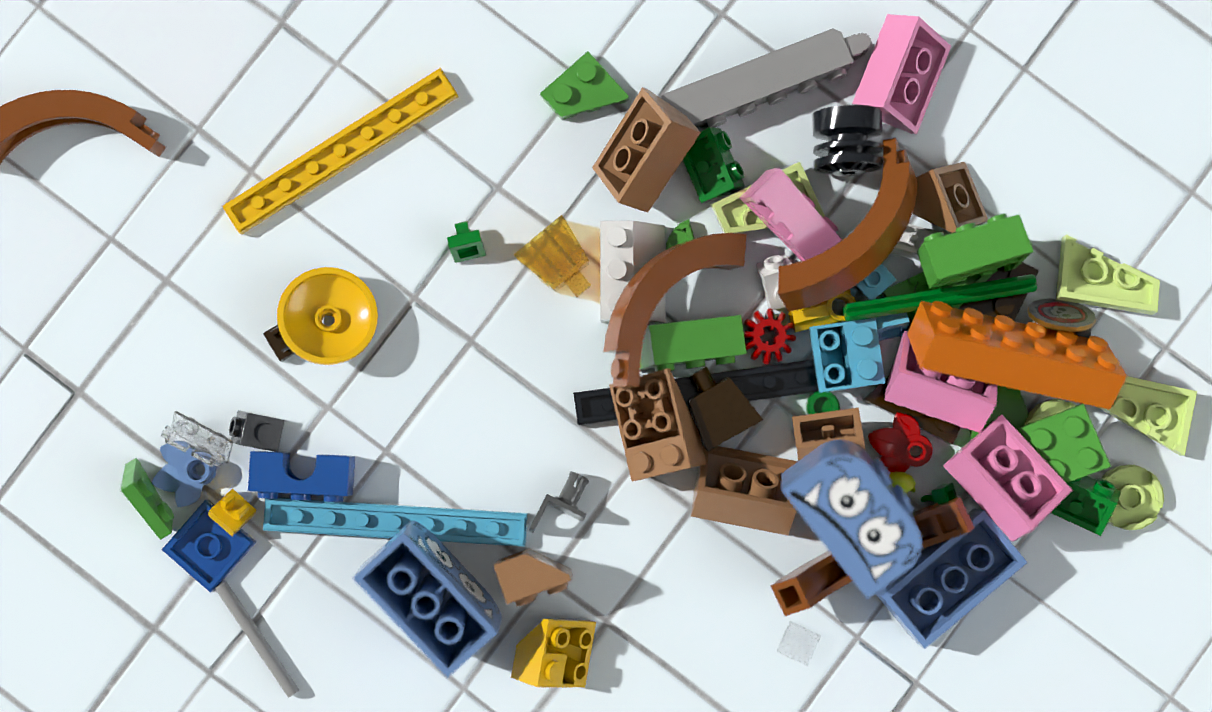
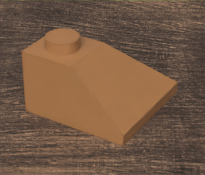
M966 162L935 168L916 177L917 196L913 210L914 215L951 233L956 232L955 230L958 227L968 223H975L977 226L987 222L988 217Z

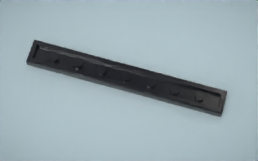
M814 359L711 373L715 382L729 377L748 401L818 391ZM690 377L676 378L675 381L690 410L687 399L697 394L698 390ZM610 388L573 393L578 425L617 420Z

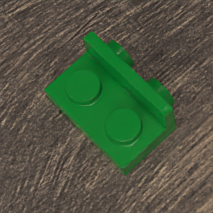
M709 127L701 131L695 143L683 158L701 203H707L732 190H739L745 187L742 180L744 178L743 169L738 161H734L730 151L732 148L731 140L727 133L720 128Z
M1089 476L1067 482L1066 484L1072 491L1050 513L1101 536L1118 503L1121 491L1116 489L1107 480H1096Z

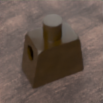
M707 366L690 375L698 393L688 398L687 401L702 444L707 451L763 421L761 415L729 377L715 382Z

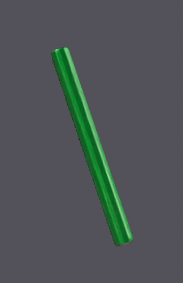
M1030 274L849 303L843 306L845 320L848 322L917 311L921 301L930 303L941 301L948 305H956L1031 293L1037 290V280L1034 275Z

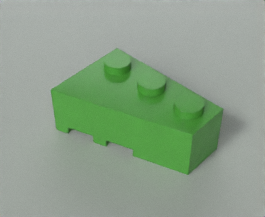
M1006 213L991 217L987 220V224L977 227L975 223L965 224L955 230L956 233L944 236L943 232L929 235L924 238L925 242L916 251L929 288L965 281L966 277L980 274V277L992 274L991 270L1003 266L1005 271L1015 269L1034 252L1020 214L1007 217Z
M741 315L648 325L643 339L640 370L655 368V372L670 368L671 371H674V365L685 364L686 369L705 367V361L716 360V365L736 363L735 357L747 354Z

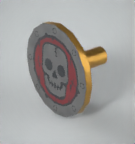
M1053 298L1033 301L1027 310L1028 316L1034 322L1055 331H1084L1092 328L1096 321L1094 312L1088 307L1079 303Z

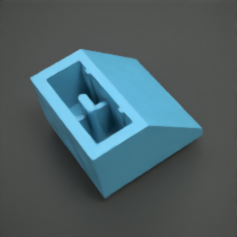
M876 318L809 327L819 393L886 383Z

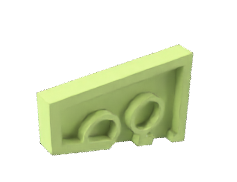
M797 162L782 169L797 189L812 200L816 206L815 209L824 217L823 210L801 163ZM751 185L711 204L724 233L768 228L740 199Z
M1067 234L1062 237L1056 300L1149 315L1158 312L1160 280L1125 263L1119 264L1103 256V252L1095 248L1089 249L1077 243V239Z
M1127 376L1111 409L1098 408L1174 453L1185 456L1197 391Z

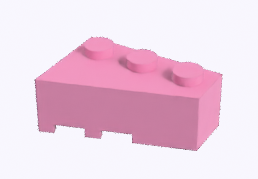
M780 168L766 170L740 197L747 207L801 261L823 253L842 240L836 233L839 230L829 218L826 216L822 217L818 213L812 200L801 193Z

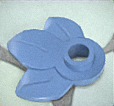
M173 442L161 446L160 452L168 464L155 475L152 484L164 491L175 492L177 507L194 504L201 497L204 485L209 484L215 478L217 471L215 461L209 455L196 454L185 443ZM200 463L205 466V473L202 476L196 473V467Z

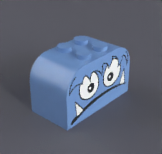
M841 439L831 440L818 446L781 474L782 492L868 599L915 564L921 551V536L912 513L914 508L910 503L911 499L899 484L893 487L891 484L893 481L889 476L890 472L878 457L872 460L868 453L854 442Z
M410 521L370 557L353 577L359 586L447 678L499 631L502 615L491 595L442 542L417 521Z

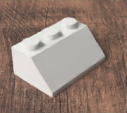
M600 221L601 323H609L616 302L633 276L648 261L665 251V225L640 221ZM665 295L657 304L649 323L666 322Z

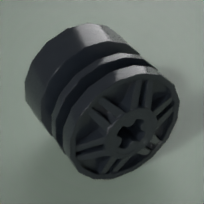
M843 105L823 108L813 113V136L817 139L828 141L813 148V154L820 157L813 161L814 171L836 176H855L880 170L883 167V158L876 155L883 151V145L879 142L868 140L881 135L883 132L882 110L873 106Z

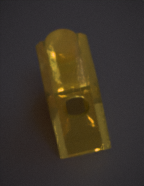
M562 215L514 254L515 259L553 292L558 291L566 284L578 298L592 286L581 273L589 265V259Z

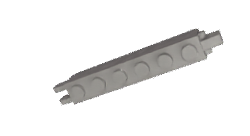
M832 28L662 95L661 99L685 114L697 129L706 125L708 127H718L727 122V117L738 113L739 117H743L755 112L757 105L768 102L769 105H774L787 99L786 94L798 90L799 94L816 88L817 82L828 78L829 82H833L845 77L847 70H849L853 62L859 57L865 56L871 47L872 41L869 35L863 32L844 38L841 31Z

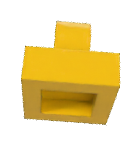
M231 489L209 510L208 516L233 537L256 514L257 509L234 489Z

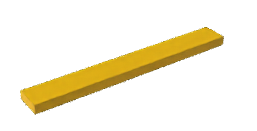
M439 68L222 207L238 233L242 235L459 96L442 69Z

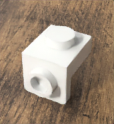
M771 256L766 258L764 262L756 264L757 272L762 278L767 305L773 310L785 307L778 295L779 266L792 264L787 256Z

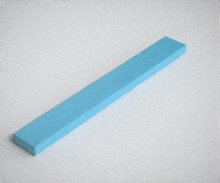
M265 498L263 530L393 538L410 521L414 520L425 526L442 542L525 547L528 513Z

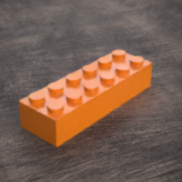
M921 301L907 333L921 369L1105 409H1111L1127 378L1125 371L1108 346V343L1100 337L1090 336L1087 338L1078 336L1070 331H1055L1035 322H1028L1027 324L1015 322L1003 315H997L996 317L988 316L972 308L961 310L941 301H934L933 303Z

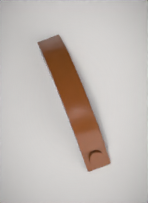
M78 90L44 91L22 96L0 106V164L18 145L28 138L47 129L69 124L98 125L115 130L129 137L158 157L163 153L166 146L157 141L160 134L144 124L147 120L146 117L119 101L92 92Z
M896 138L883 140V177L880 190L870 211L861 223L847 237L823 253L797 263L779 266L778 295L788 312L820 304L852 288L871 274L887 258L903 236L915 206L917 178L908 160L907 151L900 149Z
M718 233L685 241L656 255L633 276L616 302L605 335L603 352L615 353V359L611 365L613 387H639L643 339L651 315L663 296L681 279L700 269L731 270L744 267L747 234Z
M960 497L939 505L935 503L912 512L921 536V549L969 533L975 528ZM827 551L782 577L770 587L784 616H788L812 608L822 599L853 580L831 552Z

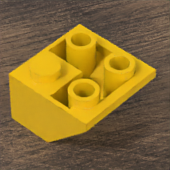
M543 619L516 645L511 678L537 688L585 687L596 622L589 620Z

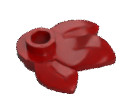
M897 412L894 416L893 427L879 428L868 434L872 447L882 455L880 460L889 472H906L911 466L920 467L925 465L932 457L933 448L931 442L927 437L921 435L918 422L908 414ZM920 446L922 453L919 456L911 455V447Z

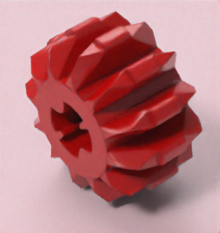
M769 308L765 313L764 320L761 312L755 311L753 315L756 323L750 319L744 321V325L752 330L751 332L743 331L744 339H750V342L745 344L746 350L751 347L755 349L750 359L754 361L759 357L760 353H763V364H769L771 354L776 362L782 361L780 350L786 354L792 352V348L785 341H796L795 335L786 334V331L792 329L794 324L792 322L785 326L781 324L786 316L783 312L774 320L773 309ZM764 328H768L767 332L773 330L775 333V337L772 339L773 345H768V341L764 343L761 341L760 336L764 334Z

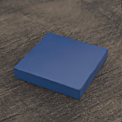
M206 499L161 550L211 593L215 591V588L222 583L249 552L256 541L242 528L233 537L208 516L209 510L214 504L209 499Z

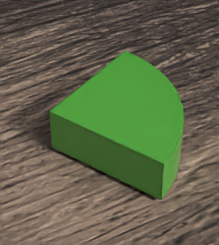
M689 219L681 222L674 228L667 239L665 250L685 241L695 239Z

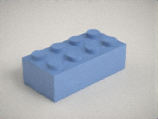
M974 508L968 513L975 527L971 532L928 546L920 553L917 561L908 571L875 593L911 638L924 649L1028 563L984 510Z

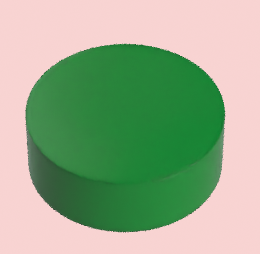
M817 391L812 393L808 397L805 406L807 415L840 410L839 401L831 392L819 393Z

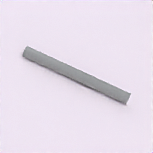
M224 582L216 587L215 590L287 697L289 698L298 692L299 688L228 583Z

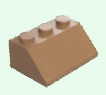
M642 87L592 168L618 203L648 213L689 149L695 143L700 131L685 114L650 90Z
M703 446L707 464L698 468L691 517L788 536L797 509L782 492L781 474L798 461L722 446H716L707 451Z

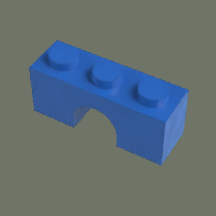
M250 451L248 491L258 492V498L278 499V493H291V500H311L312 494L324 495L323 501L343 502L344 496L353 495L355 456L316 455V467L313 474L307 479H301L295 476L291 470V453Z

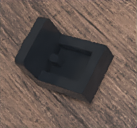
M238 410L237 416L231 419L229 426V435L232 436L231 442L242 446L278 452L285 420Z

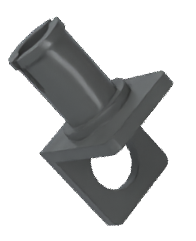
M570 471L559 497L555 496L554 498L546 494L529 531L534 533L547 505L583 521L587 514L578 510L576 505L589 480L581 476L577 487H574L573 485L579 474Z

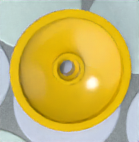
M322 267L302 273L286 287L278 303L277 323L284 342L297 356L314 364L336 365L355 358L369 345L377 328V305L371 290L360 278L343 269ZM326 316H332L335 322L330 326H326L322 323V320Z

